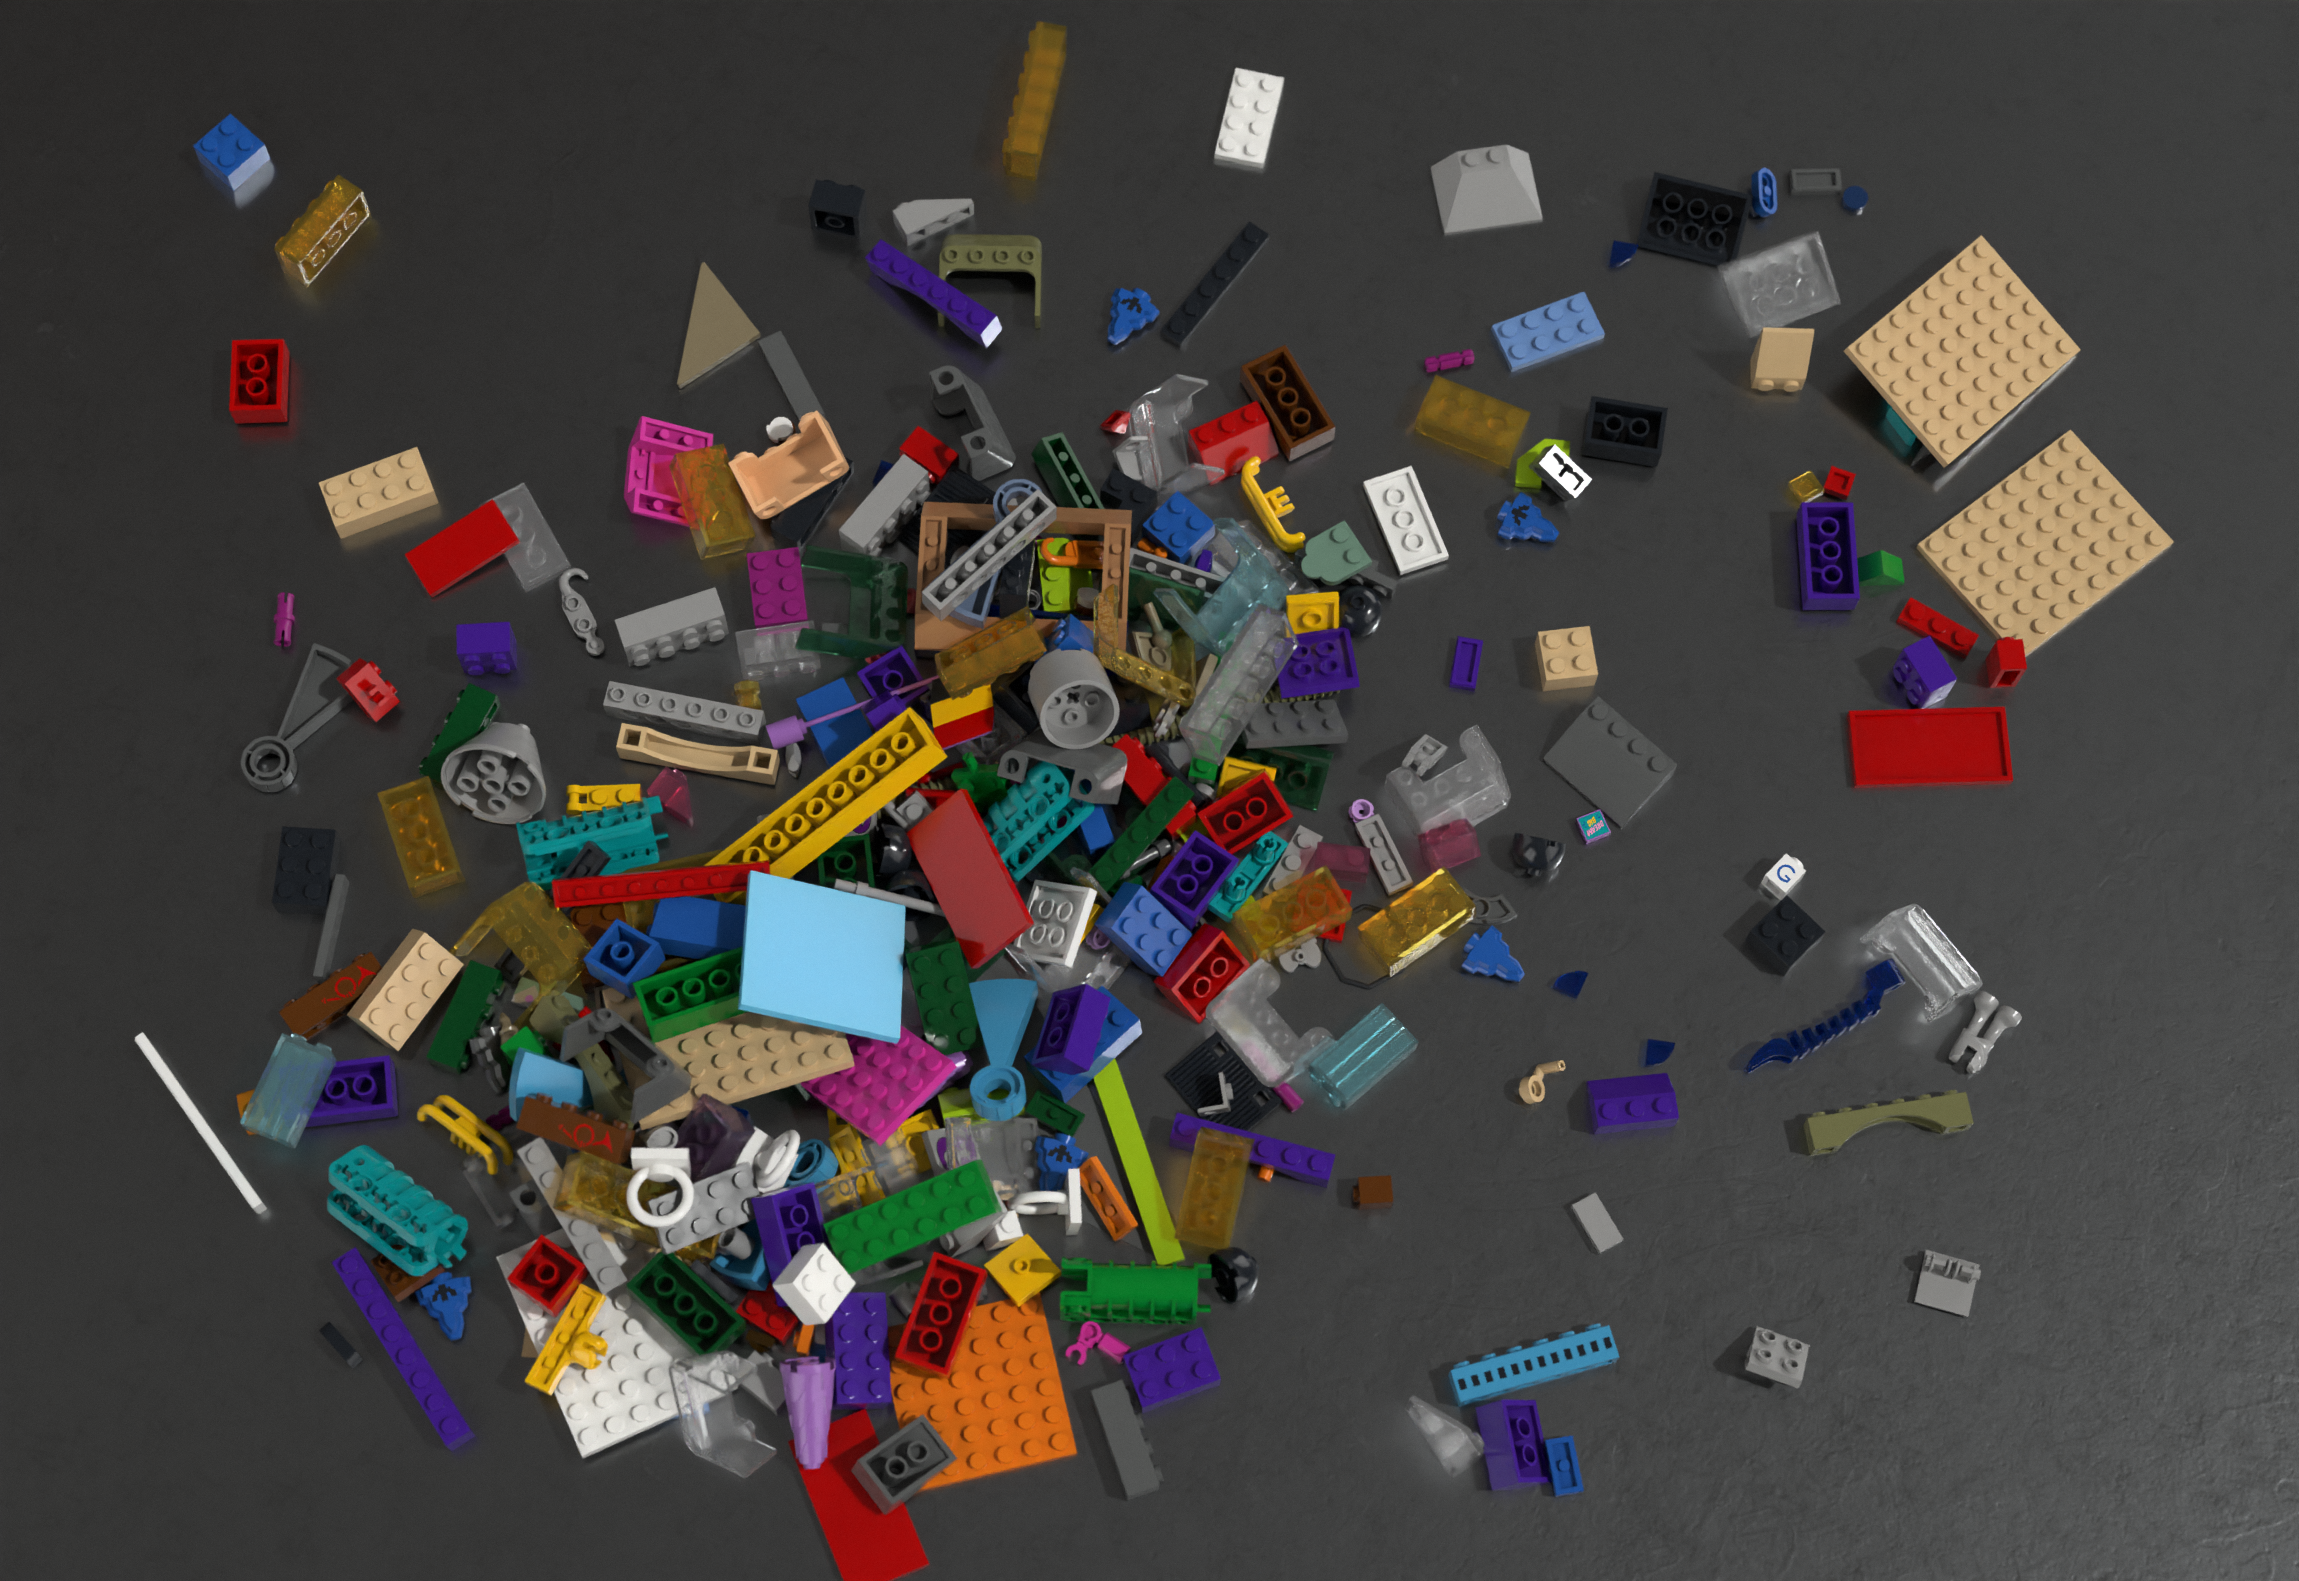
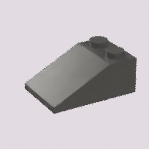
M922 1414L860 1458L851 1471L884 1515H887L956 1461L957 1457Z

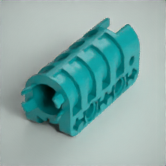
M1039 760L1026 773L1027 777L1023 780V783H1015L1007 790L1008 795L1001 802L996 801L988 808L989 813L982 818L1004 864L1018 881L1094 811L1095 803L1069 797L1075 775L1070 768ZM1081 781L1079 784L1080 792L1084 795L1089 794L1090 792ZM1063 816H1067L1066 824L1062 828H1058V820ZM1044 836L1045 842H1044L1043 844H1041V843H1042L1041 838ZM1028 852L1027 861L1019 864L1021 854Z
M358 1146L330 1164L328 1179L336 1189L328 1194V1212L408 1274L421 1276L441 1263L444 1267L450 1268L452 1263L448 1258L452 1254L459 1261L464 1258L467 1252L462 1248L461 1243L469 1229L467 1220L462 1215L453 1214L452 1208L443 1201L435 1200L432 1193L421 1185H415L413 1179L400 1170L396 1171L390 1161L370 1146ZM354 1215H363L366 1218L358 1221L352 1217ZM394 1244H401L405 1248H403L402 1250H394L391 1248V1246Z

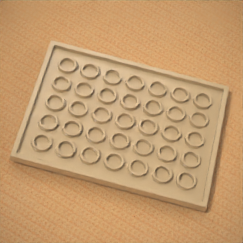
M1981 235L1847 347L1844 352L1945 468L2081 349Z
M2070 429L1921 541L1916 549L1998 640L2003 637L2023 639L2026 657L2168 549L2174 541Z
M613 988L602 990L606 1008L613 1010L631 1022L651 1039L637 996L632 1000ZM746 1012L655 1043L690 1073L692 1078L691 1086L686 1094L641 1119L639 1123L641 1130H645L854 1067V1060L845 1032ZM619 1051L629 1088L634 1094L635 1089L652 1079Z

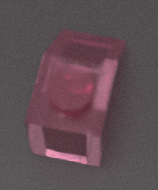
M665 767L647 789L648 797L659 795L662 808L692 828L694 826V817L687 777L678 769L672 771Z

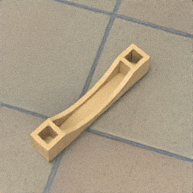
M625 723L621 724L616 745L619 758L770 785H775L780 763L778 750L757 746L726 747L701 744L675 738L648 727Z

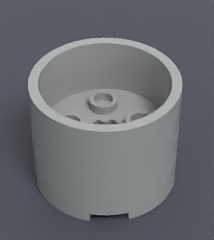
M1082 648L1080 650L1065 651L1057 649L1043 656L1034 665L1030 672L1028 695L1043 733L1052 743L1066 749H1084L1101 742L1112 732L1119 718V703L1105 669L1097 656Z

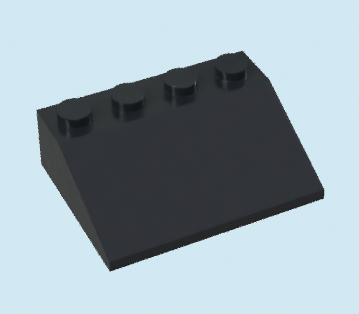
M1654 172L1636 246L1734 269L1753 195Z

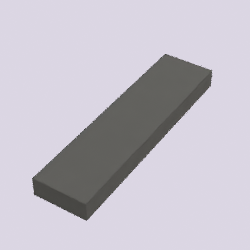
M779 331L758 340V345L798 421H801L800 419L803 415L818 411L825 418V413L782 332Z
M342 874L334 875L312 973L317 983L321 984L329 978L349 888V881Z

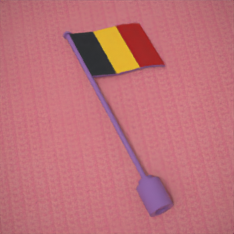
M990 653L989 657L891 691L890 694L892 696L894 694L899 695L932 683L930 706L934 736L943 750L949 749L993 732L995 711L991 690L992 662H996L997 656L994 653ZM872 699L805 723L803 718L797 720L796 715L766 725L774 750L805 740L803 734L808 733L807 727L860 709L861 706Z

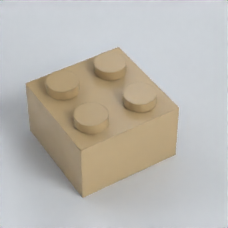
M1590 626L1538 632L1535 648L1543 691L1595 685L1598 670Z

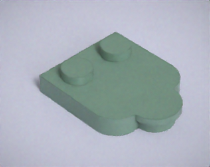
M1344 520L1307 542L1301 570L1306 577L1311 579L1320 578L1323 583L1333 586L1372 565V560Z

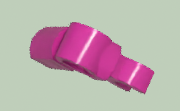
M1088 1321L1081 1327V1332L1076 1338L1078 1342L1068 1347L1065 1355L1069 1358L1074 1351H1079L1081 1358L1077 1363L1081 1366L1087 1359V1350L1092 1349L1095 1343L1099 1344L1098 1349L1122 1363L1123 1355L1128 1354L1131 1347L1109 1332L1106 1334L1102 1333L1100 1326L1096 1322Z

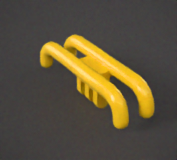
M1257 456L1251 457L1242 467L1241 485L1275 545L1280 550L1293 553L1298 549H1303L1305 534L1302 532L1288 534L1278 518L1292 512L1295 507L1292 503L1282 507V505L1290 501L1288 495L1277 498L1285 492L1282 486L1265 494L1262 493L1253 477L1260 471L1258 465L1261 463V460Z
M439 1095L435 1098L433 1105L424 1104L419 1108L417 1112V1119L419 1121H425L428 1115L451 1131V1142L454 1144L458 1143V1147L462 1150L466 1149V1153L470 1156H473L477 1151L485 1158L487 1172L490 1175L497 1173L498 1160L493 1150L479 1139L481 1134L501 1149L503 1154L502 1160L505 1165L513 1163L514 1152L509 1141L452 1097ZM443 1106H446L458 1115L459 1118L453 1120L442 1111Z

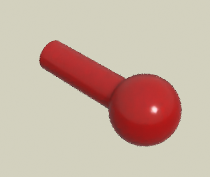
M958 762L935 772L929 771L918 779L916 784L919 787L920 783L927 785L928 781L934 783L938 778L940 780H943L946 776L949 778L954 769L964 768L962 762Z

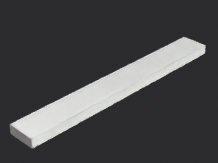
M143 1032L136 1036L135 1041L252 1209L258 1214L265 1211L267 1208L152 1043Z

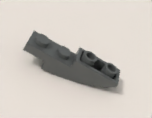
M1298 549L1295 553L1294 564L1300 570L1302 560L1305 557V549ZM1371 559V566L1348 578L1351 584L1366 586L1372 589L1380 598L1387 597L1389 599H1392L1398 582L1377 572L1379 562Z

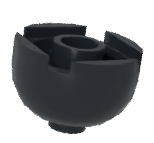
M1353 585L1341 590L1338 593L1339 628L1349 629L1351 638L1357 639L1364 638L1365 635L1371 632L1374 633L1382 620L1383 607L1379 596L1372 589L1361 585Z
M882 823V827H879L875 840L874 854H877L878 863L873 862V871L877 877L890 878L896 872L908 869L910 862H915L917 857L910 845L906 830L896 825Z
M1515 832L1512 853L1517 864L1526 868L1525 873L1541 876L1542 871L1549 872L1560 865L1565 855L1567 844Z
M904 869L896 872L887 881L884 890L932 903L937 902V898L924 872L920 870ZM906 907L905 920H922L929 917L932 913Z
M1238 1247L1222 1248L1208 1256L1207 1264H1212L1211 1279L1215 1277L1220 1287L1214 1288L1224 1301L1229 1304L1239 1302L1253 1292L1257 1286L1259 1265L1254 1257Z

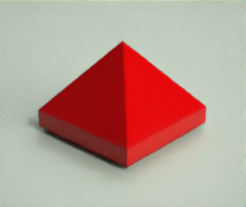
M1115 410L1100 425V428L1105 431L1125 434L1131 414L1126 411Z

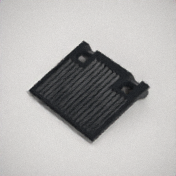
M952 465L924 502L983 504L988 499L985 504L993 505L996 493L955 465ZM923 504L897 537L918 553ZM947 523V550L951 549L946 554L945 569L950 566L953 554L962 546L970 548L983 530L948 529Z
M1221 1029L1217 1030L1164 1075L1199 1116L1197 1111L1199 1108L1224 1104L1218 1073L1223 1072L1226 1084L1231 1083L1234 1099L1229 1100L1231 1111L1201 1116L1200 1119L1249 1131L1282 1103L1280 1098L1271 1090ZM1216 1044H1219L1226 1052L1221 1057L1212 1049ZM1259 1092L1267 1101L1262 1107L1254 1098Z

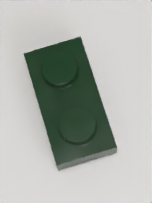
M1040 1089L1036 1091L1025 1110V1115L1058 1133L1071 1137L1075 1136L1085 1119L1084 1113Z

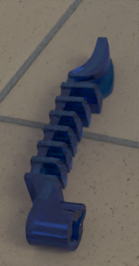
M1893 958L1885 960L1865 972L1873 988L1863 996L1865 1003L1862 1004L1861 1000H1858L1851 1004L1855 1015H1852L1848 1007L1841 1010L1839 1014L1843 1022L1840 1023L1837 1016L1834 1015L1827 1020L1831 1029L1828 1030L1824 1022L1815 1026L1818 1037H1815L1810 1027L1804 1029L1801 1032L1806 1042L1804 1045L1796 1030L1787 1034L1789 1042L1781 1038L1770 1040L1750 1059L1745 1067L1747 1073H1751L1767 1062L1781 1061L1790 1064L1798 1058L1801 1060L1807 1053L1815 1052L1822 1044L1826 1045L1834 1037H1840L1844 1031L1852 1030L1859 1022L1862 1024L1871 1015L1873 1017L1876 1016L1881 1010L1879 1004L1882 996L1906 983Z

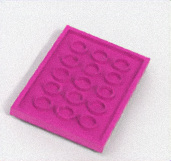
M903 1026L900 1027V1040L897 1044L845 1033L855 1066L796 1084L879 1146L896 1131L956 1068L952 1060Z

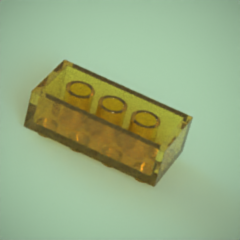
M337 175L334 180L326 184L323 193L317 199L311 201L308 210L301 218L299 217L294 221L290 231L285 236L279 238L275 245L274 251L284 273L305 287H308L371 214L363 191L340 175Z
M1435 375L1416 418L1414 431L1509 468L1528 425L1531 412Z
M724 444L676 453L669 465L701 559L749 549L756 537L735 475L728 464L730 461Z
M1027 606L934 656L937 674L950 697L954 700L958 697L964 698L970 695L973 689L981 685L987 686L993 683L998 676L1004 673L1009 674L1016 671L1021 664L1029 660L1035 661L1047 651L1043 631Z
M429 776L377 793L413 897L417 898L465 881Z
M1327 865L1234 912L1231 924L1258 968L1350 920L1353 909Z
M1443 866L1358 926V935L1391 978L1476 918V906Z
M1206 1127L1200 1128L1196 1137L1174 1236L1175 1239L1220 1250L1231 1246L1255 1139Z

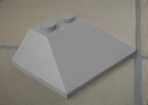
M1509 145L1457 151L1430 168L1444 235L1543 221L1530 158L1527 152Z

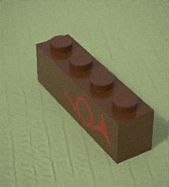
M371 951L367 954H360L345 969H337L322 984H315L299 999L288 1001L279 1013L300 1044H303L347 1015L381 971L382 967Z
M537 1092L536 1095L526 1096L516 1126L517 1129L616 1164L627 1162L636 1130L628 1128L629 1123L619 1119H613L612 1122L605 1120L602 1113L593 1110H587V1113L577 1110L578 1105L567 1101H562V1104L552 1101L553 1096Z

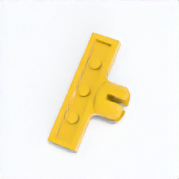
M848 1126L828 1138L841 1167L840 1175L831 1180L823 1189L824 1198L830 1194L834 1196L826 1201L829 1208L834 1212H841L856 1205L860 1209L886 1198L856 1128Z
M583 1284L579 1285L526 1377L525 1382L527 1385L551 1396L566 1368L571 1363H577L590 1370L596 1369L601 1365L602 1361L596 1359V1354L605 1357L608 1344L604 1338L591 1333L589 1330L606 1300L605 1295Z

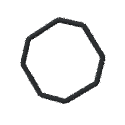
M1361 904L1348 911L1347 918L1363 909L1388 915L1406 944L1400 968L1371 984H1366L1344 977L1327 948L1329 944L1328 939H1324L1322 949L1343 983L1364 989H1372L1405 970L1411 942L1393 912L1369 904Z

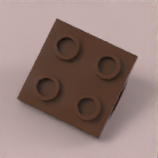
M394 1244L391 1246V1248L394 1250H402L403 1248H405L401 1244ZM382 1253L370 1260L397 1302H400L445 1271L442 1265L439 1264L424 1275L413 1276Z

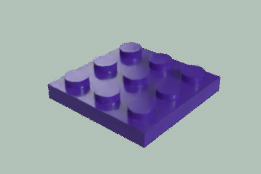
M1340 627L1271 638L1281 699L1360 687L1349 629Z

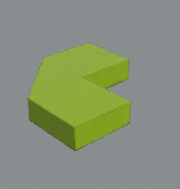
M1543 439L1517 459L1515 486L1540 489L1542 479L1528 466L1545 447L1556 445L1569 457L1570 441Z

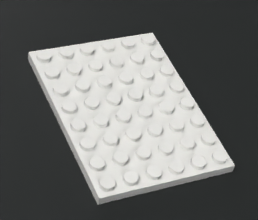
M627 1200L589 1216L627 1278V1281L604 1294L606 1300L590 1326L589 1331L606 1340L608 1344L606 1356L602 1357L596 1354V1359L602 1361V1363L593 1370L577 1363H571L566 1368L554 1390L582 1458L738 1388L723 1353L706 1368L628 1294L626 1284L662 1249L654 1227L645 1225L637 1220L630 1212ZM563 1228L545 1236L583 1263ZM534 1240L496 1258L536 1351L540 1355L571 1299L558 1316L554 1318L511 1287L507 1278L537 1241ZM674 1251L673 1253L681 1260L678 1251ZM589 1274L582 1284L601 1293Z

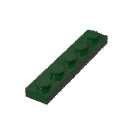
M1174 776L1085 876L1107 894L1196 794Z

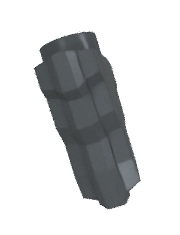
M501 1025L479 1029L480 1036L469 1040L472 1053L477 1056L479 1065L485 1069L487 1080L494 1092L506 1091L509 1078V1063L500 1047L501 1038L499 1032L502 1029Z

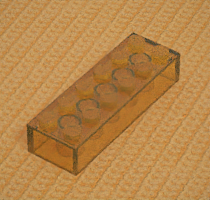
M1037 21L1036 29L1030 31L1028 43L1030 50L1025 52L1023 62L1025 70L1024 73H1020L1018 81L1019 95L1015 94L1013 101L1014 116L1009 118L1007 128L1009 136L1008 139H1004L1002 153H1004L1002 165L1006 166V175L1036 181L1067 53V26Z
M584 1151L568 1155L553 1209L661 1249L654 1227L645 1225L637 1220L627 1205V1187L637 1172ZM647 1178L638 1189V1202L641 1208L649 1213L645 1201L678 1188L664 1182L651 1181ZM720 1233L676 1250L673 1253L690 1261L698 1259L701 1263L713 1260Z

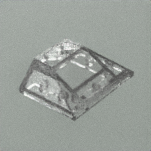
M960 1117L945 1118L948 1171L971 1161L982 1159L993 1189L995 1188L1002 1201H1008L1009 1198L1017 1194L1040 1191L1038 1182L1041 1172L1036 1165L1038 1153L1034 1150L1038 1136L1037 1118H1013L1004 1121H973L970 1118Z

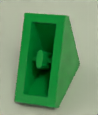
M1883 550L1857 558L1859 586L1904 585L1901 558Z

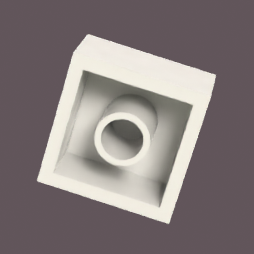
M820 1243L802 1246L772 1286L804 1325L823 1324L829 1320L855 1285V1281L827 1247Z

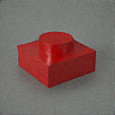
M1831 466L1822 492L1847 500L1856 474Z

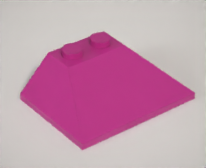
M641 416L627 454L624 499L631 513L704 530L706 526L713 434Z

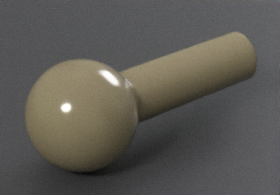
M1153 602L1143 604L1153 630V646L1161 650L1169 648L1172 644V635L1169 631L1163 629Z

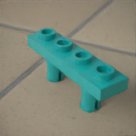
M1271 831L1261 836L1209 903L1207 909L1227 923H1230L1284 853L1289 843Z

